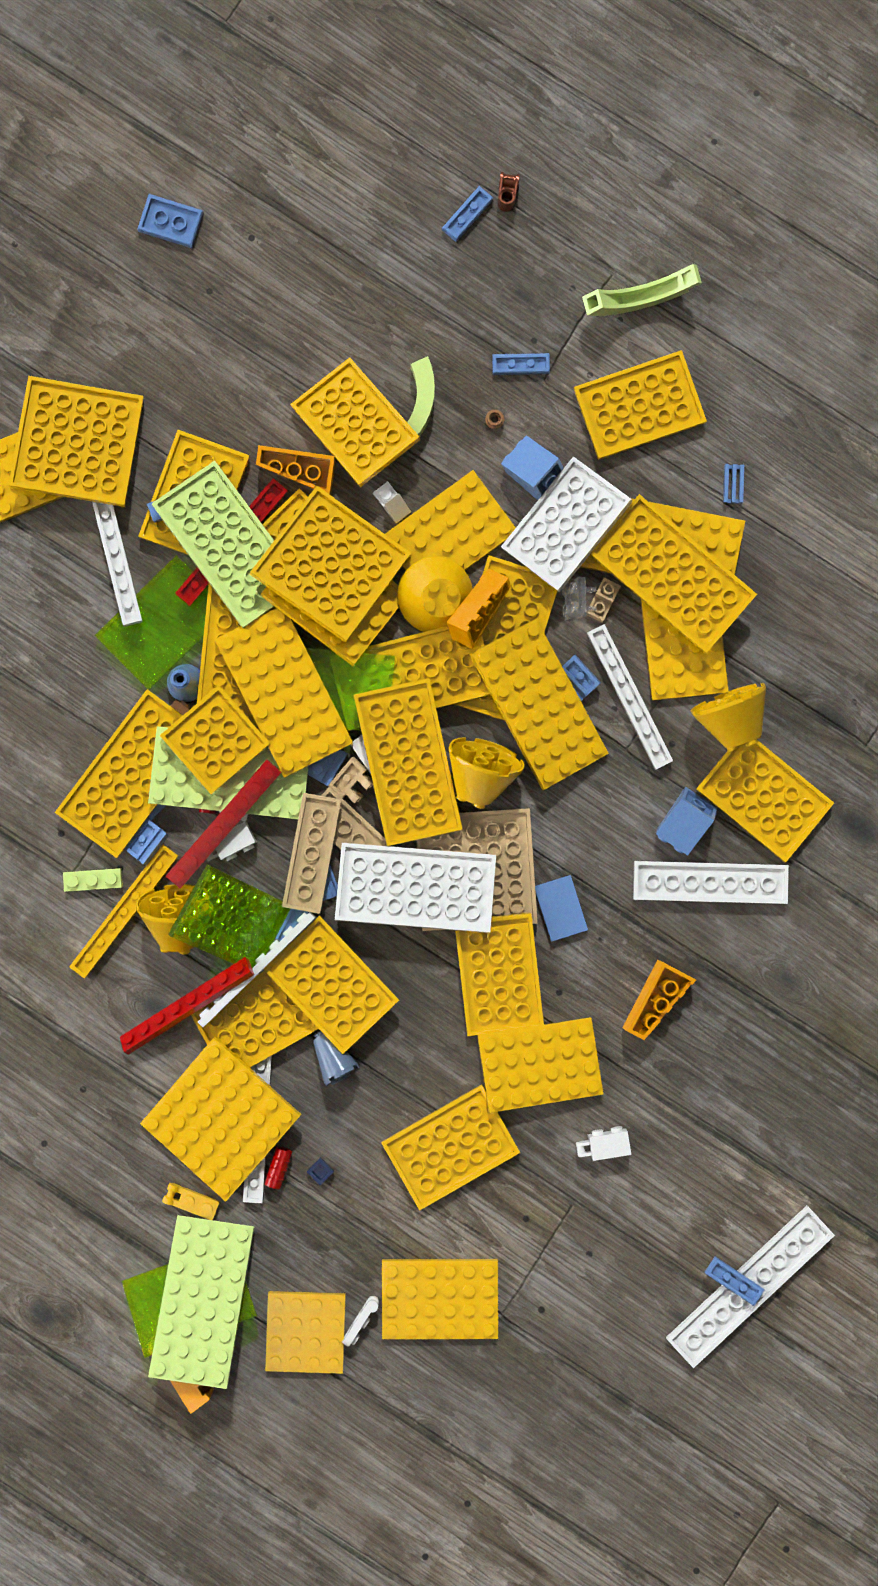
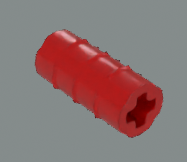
M281 1146L276 1147L265 1180L266 1186L273 1189L281 1188L292 1154L290 1149Z

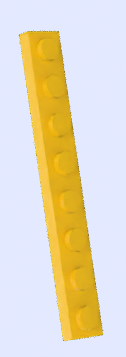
M164 844L159 848L69 966L84 979L89 975L137 912L136 902L138 898L157 886L179 857L178 854Z

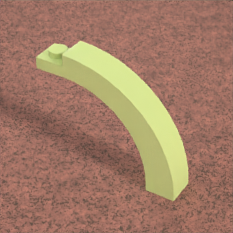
M692 264L678 272L647 284L618 290L597 289L582 298L587 315H616L666 302L689 292V289L702 282L697 265Z
M428 356L411 364V371L417 386V398L413 413L407 423L419 437L429 422L434 405V374Z

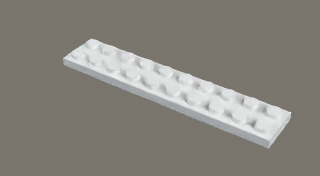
M806 1205L737 1270L765 1289L755 1306L721 1285L678 1325L666 1339L694 1368L835 1235Z

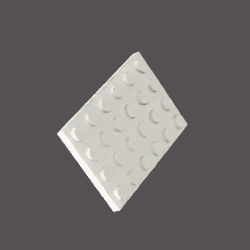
M572 457L501 547L560 592L633 501L582 462Z

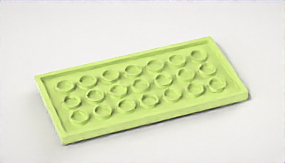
M213 461L152 503L153 508L242 628H245L255 619L275 607L260 596L266 586L250 575V571L274 540L216 461Z
M157 726L148 803L222 811L266 759L278 769L279 767L267 746L211 795L160 737L168 728ZM308 766L285 778L280 773L246 814L298 819L303 793H306Z
M177 1215L148 1377L224 1389L228 1388L254 1226Z

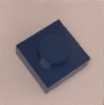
M321 1157L307 1170V1173L319 1185L334 1172Z

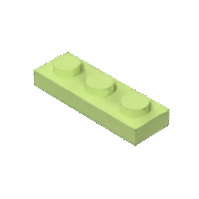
M122 868L63 872L64 892L122 888Z

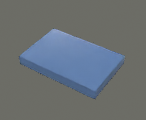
M149 194L137 230L147 235L193 248L204 212L200 209Z
M571 875L535 886V892L551 942L588 930Z

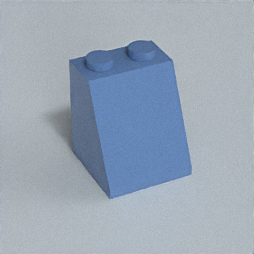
M527 435L517 443L514 450L501 463L505 472L537 500L540 499L564 469L558 457Z
M685 787L659 825L656 835H658L661 841L673 845L677 852L685 853L688 856L713 823L717 807Z

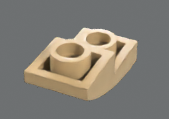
M603 578L585 615L603 623L621 586Z

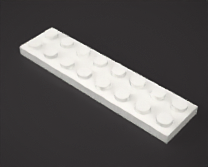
M634 861L633 899L788 904L789 865Z

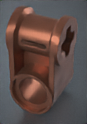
M501 171L498 207L501 211L509 212L514 208L520 174L509 175ZM509 198L511 201L505 202L502 199Z

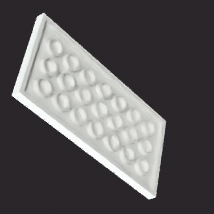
M342 843L335 920L490 933L496 855Z

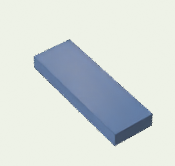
M478 186L442 227V231L457 242L491 204L493 197Z
M549 353L492 354L493 375L549 374Z
M716 1256L705 1270V1274L753 1306L756 1305L765 1291L763 1287Z

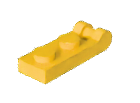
M169 1183L167 1187L168 1193L164 1195L163 1203L173 1205L208 1220L214 1219L220 1201L175 1183ZM175 1193L181 1194L179 1200L174 1198Z

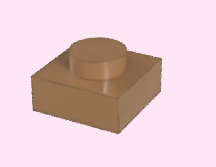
M175 700L171 704V707L182 715L190 709V706L184 701L179 702Z

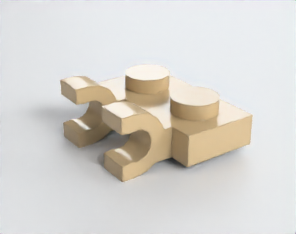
M352 757L328 786L341 798L347 795L355 804L363 798V795L353 789V786L359 782L367 790L373 786L372 778L365 775L368 769L355 757Z

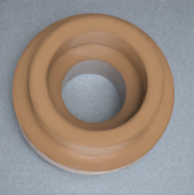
M491 410L487 413L485 422L489 428L498 429L504 423V415L499 410ZM497 417L498 422L493 423L491 419Z

